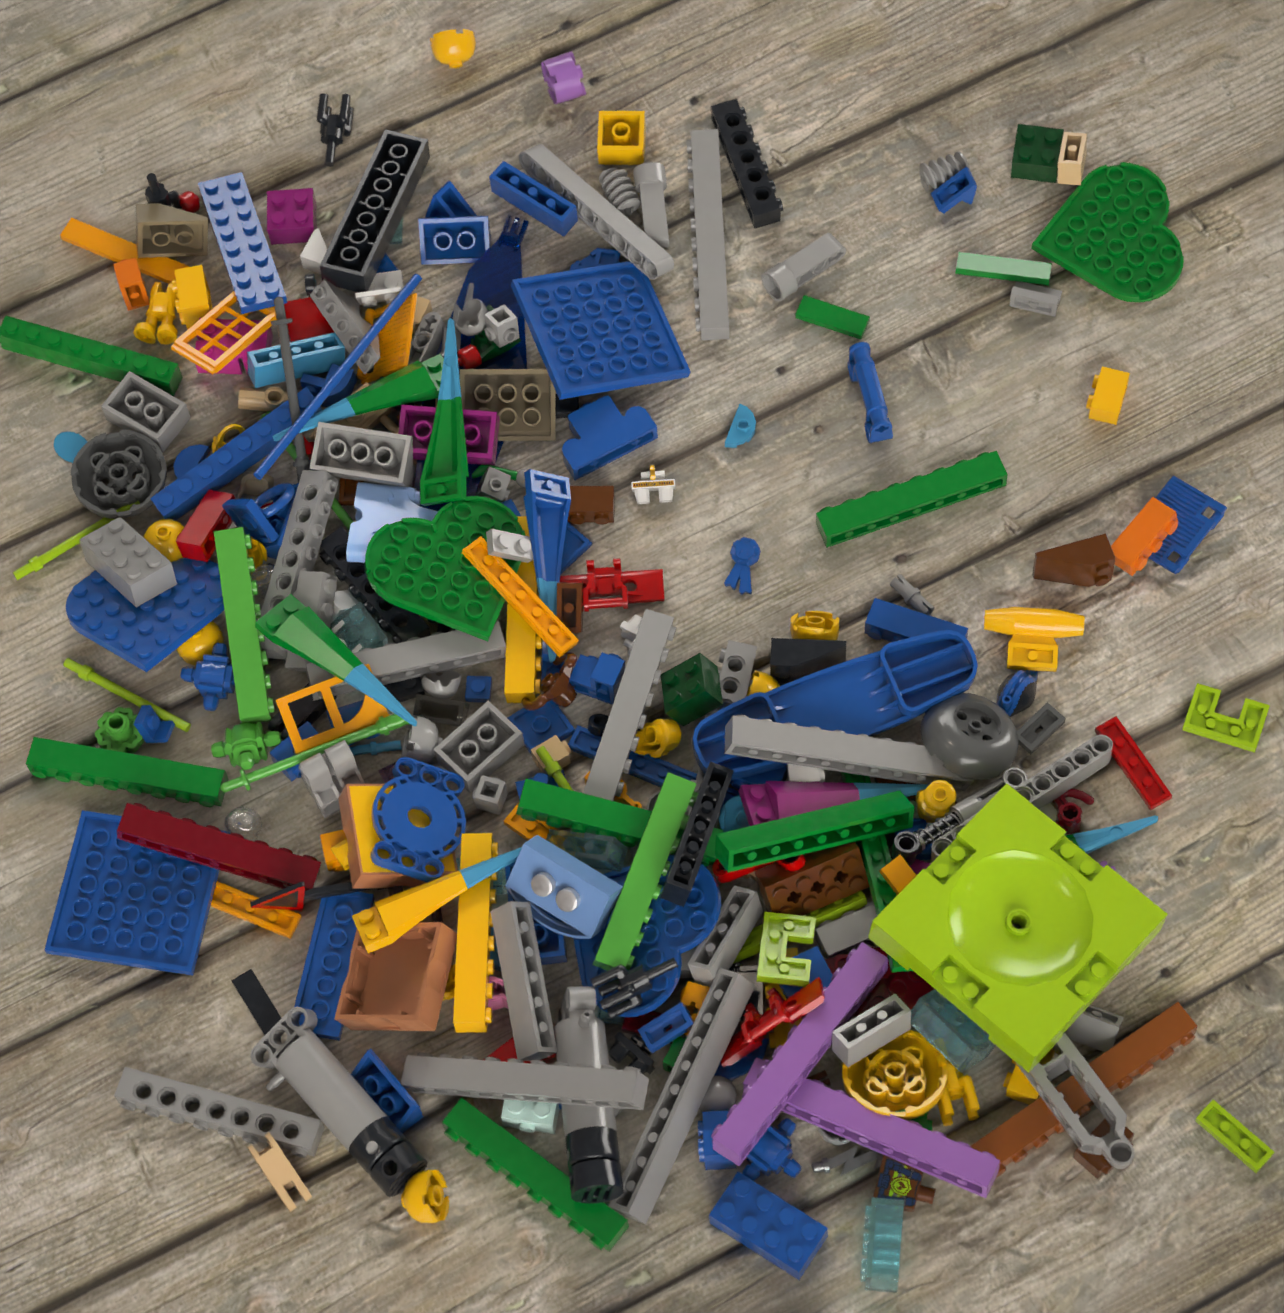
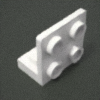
M402 271L376 273L368 291L355 293L359 305H363L364 308L376 307L379 302L390 304L404 287Z

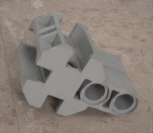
M345 740L325 749L324 754L318 753L299 763L300 766L298 768L302 774L301 777L324 818L340 811L338 798L346 784H365L357 768L355 758Z

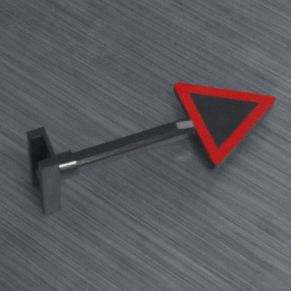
M299 882L250 902L251 908L302 910L304 900L320 899L371 889H388L389 896L402 892L403 888L402 886H393L389 888L353 889L352 882H345L305 891L304 882Z

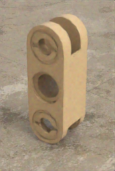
M268 1132L265 1134V1137L268 1140L269 1146L260 1152L252 1144L247 1149L289 1212H292L297 1207L288 1195V1190L295 1186L305 1202L312 1198V1196L275 1139Z

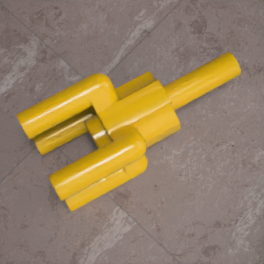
M937 1038L935 1043L946 1058L948 1070L947 1085L941 1099L937 1103L943 1126L953 1124L952 1116L955 1113L951 1100H958L960 1098H963L968 1119L976 1120L979 1118L977 1110L980 1109L972 1078L969 1075H963L960 1064L952 1063L945 1038ZM939 1081L936 1084L937 1090L940 1088Z

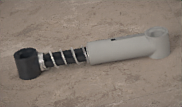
M1011 767L1004 771L1001 778L950 807L949 812L945 813L943 818H937L935 823L927 824L925 829H918L917 832L913 833L909 831L898 833L894 839L891 851L892 860L901 855L909 866L912 865L917 855L922 853L926 845L929 843L933 844L934 840L978 813L1006 783L1014 789L1027 781L1026 773L1022 769Z

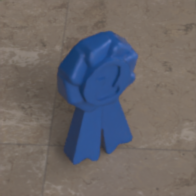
M742 537L733 542L730 552L735 565L724 584L727 587L731 586L735 590L740 580L739 592L741 595L744 593L752 594L750 566L758 562L761 553L760 547L754 539Z

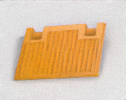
M417 293L408 296L379 332L380 359L374 364L373 372L364 374L358 366L357 376L361 379L362 385L408 366ZM390 304L375 310L368 308L365 311L364 320L374 325V319L380 317Z

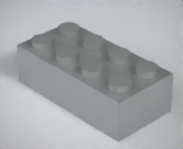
M121 517L112 520L79 539L85 561L135 607L177 585L172 563Z

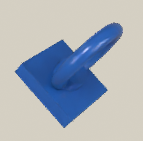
M290 483L278 484L262 493L254 501L253 499H230L222 507L237 528H244L246 535L250 534L251 537L261 543H273L279 535L267 518L276 514L288 504L295 493V488ZM283 493L277 501L263 510L260 508L270 499Z

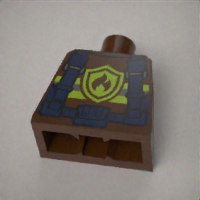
M883 1155L871 1208L914 1212L917 1201L933 1204L936 1189L921 1185L923 1172Z

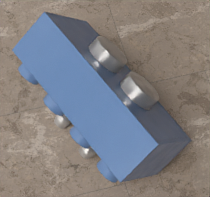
M539 835L534 836L523 844L505 885L516 902H530L532 917L535 921L558 934L578 939H591L605 928L623 886ZM542 909L559 918L563 922L554 919L553 917L545 913Z

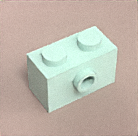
M504 1099L501 1119L505 1127L517 1128L529 1133L537 1131L555 1134L560 1109L558 1103Z

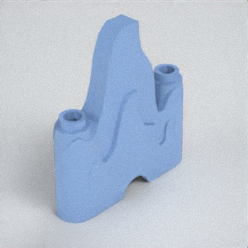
M358 482L354 501L356 522L350 525L346 551L347 562L364 563L367 546L371 538L387 523L390 525L401 521L402 518H422L433 521L438 511L418 506L420 505V491H416V488Z

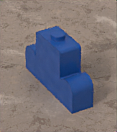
M605 395L592 403H585L580 409L568 415L569 429L575 438L569 439L563 444V461L569 473L576 481L657 439V426L649 413L640 406L629 408L625 416H622L611 397Z

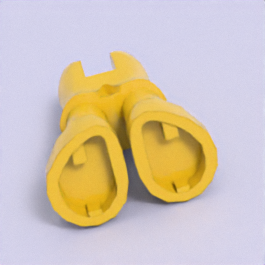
M154 282L150 291L149 307L145 313L147 316L146 322H139L134 327V336L140 341L155 344L157 335L160 344L168 345L174 343L177 339L178 330L173 325V321L176 318L175 299L177 297L176 293H174L172 282L168 284L167 292H162L161 282ZM162 321L157 330V322Z

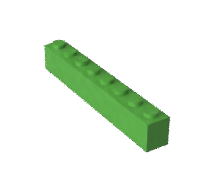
M243 527L214 531L239 719L241 723L271 721V713L275 712L273 697L269 698L268 689L272 688L270 674H265L264 665H268L266 650L262 651L261 642L265 641V635L255 628V623L262 617L260 604H255L254 595H259L257 581H252L251 572H255L253 557L249 558L248 549H252L250 534H245Z
M667 773L592 965L604 970L624 965L628 971L630 970L635 956L631 955L634 946L639 947L644 935L640 931L643 922L648 924L653 909L649 908L652 899L657 900L662 885H659L658 882L661 875L666 877L671 862L667 861L670 852H676L680 839L676 836L679 829L684 830L689 816L685 812L688 805L693 807L698 793L694 789L697 783L672 773Z

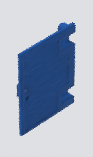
M1173 475L1156 496V499L1176 511L1178 526L1173 534L1167 535L1163 540L1161 548L1156 553L1153 552L1149 559L1170 572L1177 574L1187 564L1190 555L1208 532L1214 529L1224 517L1227 507ZM1208 507L1214 510L1210 518L1202 515ZM1173 551L1180 554L1175 563L1167 559Z

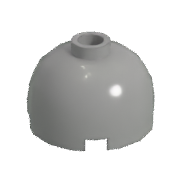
M412 715L417 721V726L407 724L406 728H409L403 739L401 757H409L428 763L435 755L433 749L443 741V738L439 737L438 728L432 721L421 716Z

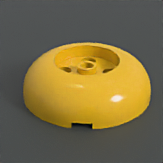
M909 1030L850 1067L843 1063L842 1077L849 1097L856 1099L864 1107L882 1115L890 1116L892 1114L903 1120H911L927 1113L941 1099L947 1085L948 1070L946 1058L941 1049L925 1035ZM914 1077V1079L909 1083L908 1080ZM939 1081L940 1088L937 1090L936 1084Z

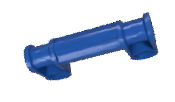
M867 342L855 343L849 348L848 371L851 382L858 381L866 409L865 432L868 443L893 439L892 423L887 418L888 409L875 363L872 357H870V345Z

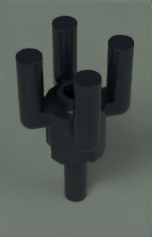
M325 93L319 95L316 119L321 124V142L327 145L325 166L328 167L334 165L336 147L343 144L344 136L348 137L351 135L354 108L350 107L351 96L349 94L342 95L339 115L331 114L332 108L327 106L329 96Z
M154 173L148 174L147 181L149 187L145 190L147 204L159 203L170 207L173 205L174 208L182 209L178 192L173 190L168 193L164 184L158 183Z
M673 957L647 971L643 964L627 971L624 965H618L590 980L594 988L598 987L602 997L619 989V992L600 1001L603 1010H607L609 1016L613 1019L641 1005L643 999L640 994L653 988L652 979L677 968L678 964Z

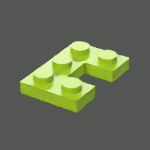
M1197 683L1182 730L1255 753L1270 705L1245 698L1240 717L1235 719L1215 712L1221 690Z
M764 912L757 982L801 987L809 984L811 960L786 957L787 941L813 944L816 917Z

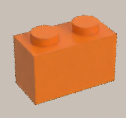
M136 258L124 259L114 263L113 266L128 311L149 305L146 286Z

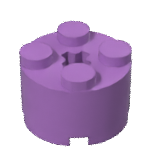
M572 51L541 62L543 78L548 83L549 89L547 90L554 104L586 95L584 84L580 82V79L583 78L580 65L575 66L576 61Z

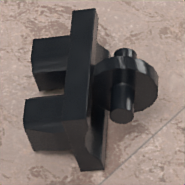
M620 1031L614 1036L615 1043L608 1052L611 1059L619 1064L628 1055L633 1060L628 1067L640 1069V1073L643 1075L646 1072L651 1074L655 1070L653 1066L654 1061L649 1057L653 1053L649 1051L643 1038H640L635 1033L631 1037L632 1041H630Z

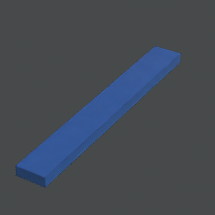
M578 725L568 746L571 751L594 760L602 737L595 736L587 728ZM633 751L630 752L628 759L632 760L628 774L658 787H662L668 772L690 781L697 778L696 773L660 758H653L650 754L640 755ZM728 787L721 809L732 797L739 795V791Z

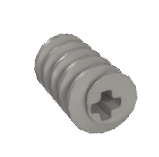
M957 151L954 153V156L948 154L945 159L939 157L937 162L930 160L928 165L921 163L919 174L925 191L928 192V185H931L934 190L937 189V182H940L942 185L946 182L945 179L949 180L965 167H968L970 170L967 159L961 152Z
M617 168L604 170L599 176V182L602 184V189L605 191L608 201L622 214L629 217L640 207L641 201L638 199V194L634 191L631 179L627 177V171L624 169L618 170Z

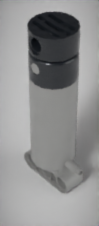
M593 986L567 987L558 1011V1023L553 1028L557 1045V1062H564L573 1067H577L578 1063L589 1064L593 1068L609 1065L605 1025L594 1014L596 992ZM561 1104L571 1199L580 1203L594 1204L611 1201L620 1197L624 1190L614 1108Z
M293 1007L251 1050L250 1057L254 1065L268 1069L276 1068L278 1070L266 1085V1089L272 1092L286 1079L388 1197L400 1194L404 1191L408 1179L414 1174L424 1171L428 1162L313 1032L318 1022L316 1013L310 1009ZM304 1013L305 1021L300 1026L299 1017ZM286 1032L287 1040L282 1044L281 1036ZM268 1050L269 1059L264 1062L263 1056Z

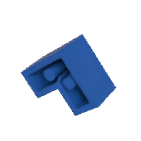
M602 652L599 659L595 656L589 655L587 657L580 654L570 676L569 683L576 692L613 705L626 668L625 660L613 653L608 655Z
M729 1111L703 1112V1120L698 1121V1136H703V1138L698 1139L699 1161L705 1162V1170L737 1169L735 1163L713 1150V1139L711 1137L714 1129L719 1124L723 1125L727 1120Z

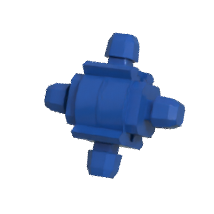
M216 643L213 647L212 655L204 654L203 661H197L196 669L194 666H186L181 669V679L191 683L194 681L196 689L204 697L203 706L207 711H215L218 707L219 699L227 700L228 693H233L235 689L232 663L229 657H227L228 649L224 643Z
M789 1118L781 1121L778 1125V1130L772 1125L769 1126L748 1154L747 1161L750 1165H746L742 1172L743 1175L755 1182L760 1176V1171L769 1177L772 1172L777 1175L784 1169L783 1172L788 1176L797 1177L802 1169L797 1161L791 1159L793 1151L791 1150V1140L788 1138L795 1131L796 1124Z

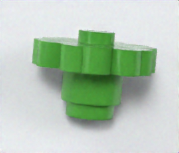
M117 707L114 713L105 712L97 721L99 729L95 732V736L100 748L125 753L128 751L136 752L144 743V739L134 726L137 715H134L131 708Z

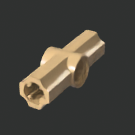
M277 386L269 387L267 390L241 387L239 390L238 409L272 412L288 400V394ZM278 400L279 402L273 403L271 401Z

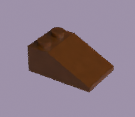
M1105 533L1035 553L1032 576L1038 580L1085 587L1103 586L1112 580L1116 558Z

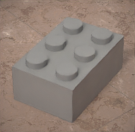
M130 371L101 406L107 421L123 430H132L148 436L159 446L162 453L191 418L187 405Z
M487 701L433 750L436 761L445 770L460 775L465 782L464 788L471 793L475 785L479 784L482 775L489 777L525 743L523 733L491 702Z

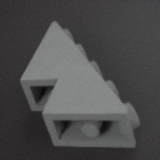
M324 278L313 289L310 297L345 348L351 353L373 325L360 317L359 303ZM379 334L356 361L364 374L380 359Z

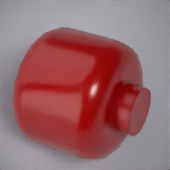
M185 191L179 195L180 205L182 206L181 210L195 213L200 209L198 195L191 191Z
M470 344L458 350L459 367L475 369L482 364L480 353L474 345Z

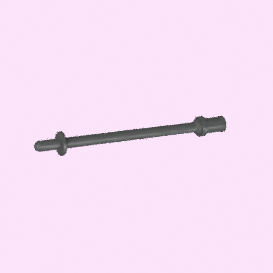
M276 297L274 299L277 320L271 321V325L278 326L293 425L300 416L287 324L293 322L292 318L286 319L283 298ZM303 432L297 434L294 438L297 457L295 462H293V467H296L298 483L302 471L311 470L309 469L311 460L306 456Z

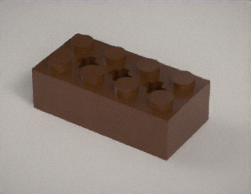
M855 842L803 854L806 862L798 871H788L777 863L755 871L766 911L773 913L804 916L870 887L860 850ZM798 856L790 857L787 862H794Z

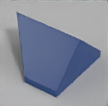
M448 181L433 195L425 218L477 215L452 182Z

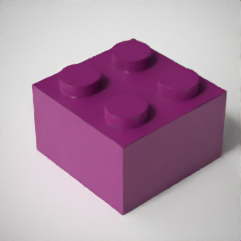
M313 188L267 191V232L271 245L307 243L313 231L317 229V207Z

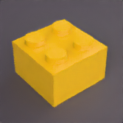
M599 111L597 141L599 165L643 164L645 162L646 138L645 111Z
M202 265L174 270L176 279L172 280V285L177 297L175 299L176 310L179 313L181 325H186L187 330L198 322L199 318H202L213 309L210 288Z

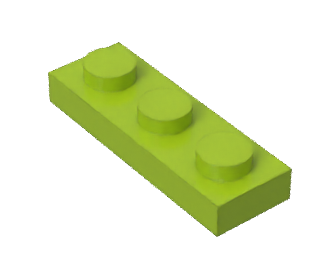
M1214 1099L1195 1119L1201 1127L1255 1173L1275 1153Z

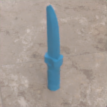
M401 740L385 743H376L374 741L370 742V744L349 748L353 756L369 753L371 755H378L381 752L402 750Z

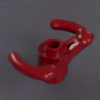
M1071 788L1052 801L1057 808L1055 822L1066 831L1065 835L1078 831L1083 813L1078 805L1073 802L1068 803L1065 798H1075L1087 805H1092L1094 798L1084 791Z

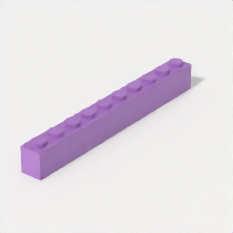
M863 942L857 949L850 951L846 958V964L842 969L839 967L834 972L830 985L823 987L824 1002L803 1016V1020L798 1026L794 1025L787 1036L788 1040L783 1046L779 1045L776 1048L772 1061L769 1065L765 1064L760 1069L756 1082L746 1087L738 1105L734 1104L730 1108L724 1124H719L714 1129L711 1136L713 1139V1150L738 1166L742 1164L831 1046L832 1031L850 1021L887 972L888 957Z
M756 1057L743 1082V1092L749 1084L753 1085L756 1082L760 1069L765 1064L769 1065L771 1060H762ZM806 1078L782 1109V1112L984 1198H987L999 1172L1000 1160L996 1159L991 1153H981L972 1149L965 1142H955L939 1131L932 1132L923 1128L915 1121H906L892 1114L887 1116L873 1112L860 1104L856 1099L849 1097L846 1092L830 1089L818 1080Z

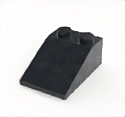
M771 638L770 675L777 680L779 686L846 662V641Z

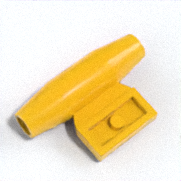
M1007 607L985 610L984 630L1012 636L1008 642L1007 669L1057 672L1058 645L1054 638L1083 636L1085 617L1079 614L1046 608Z

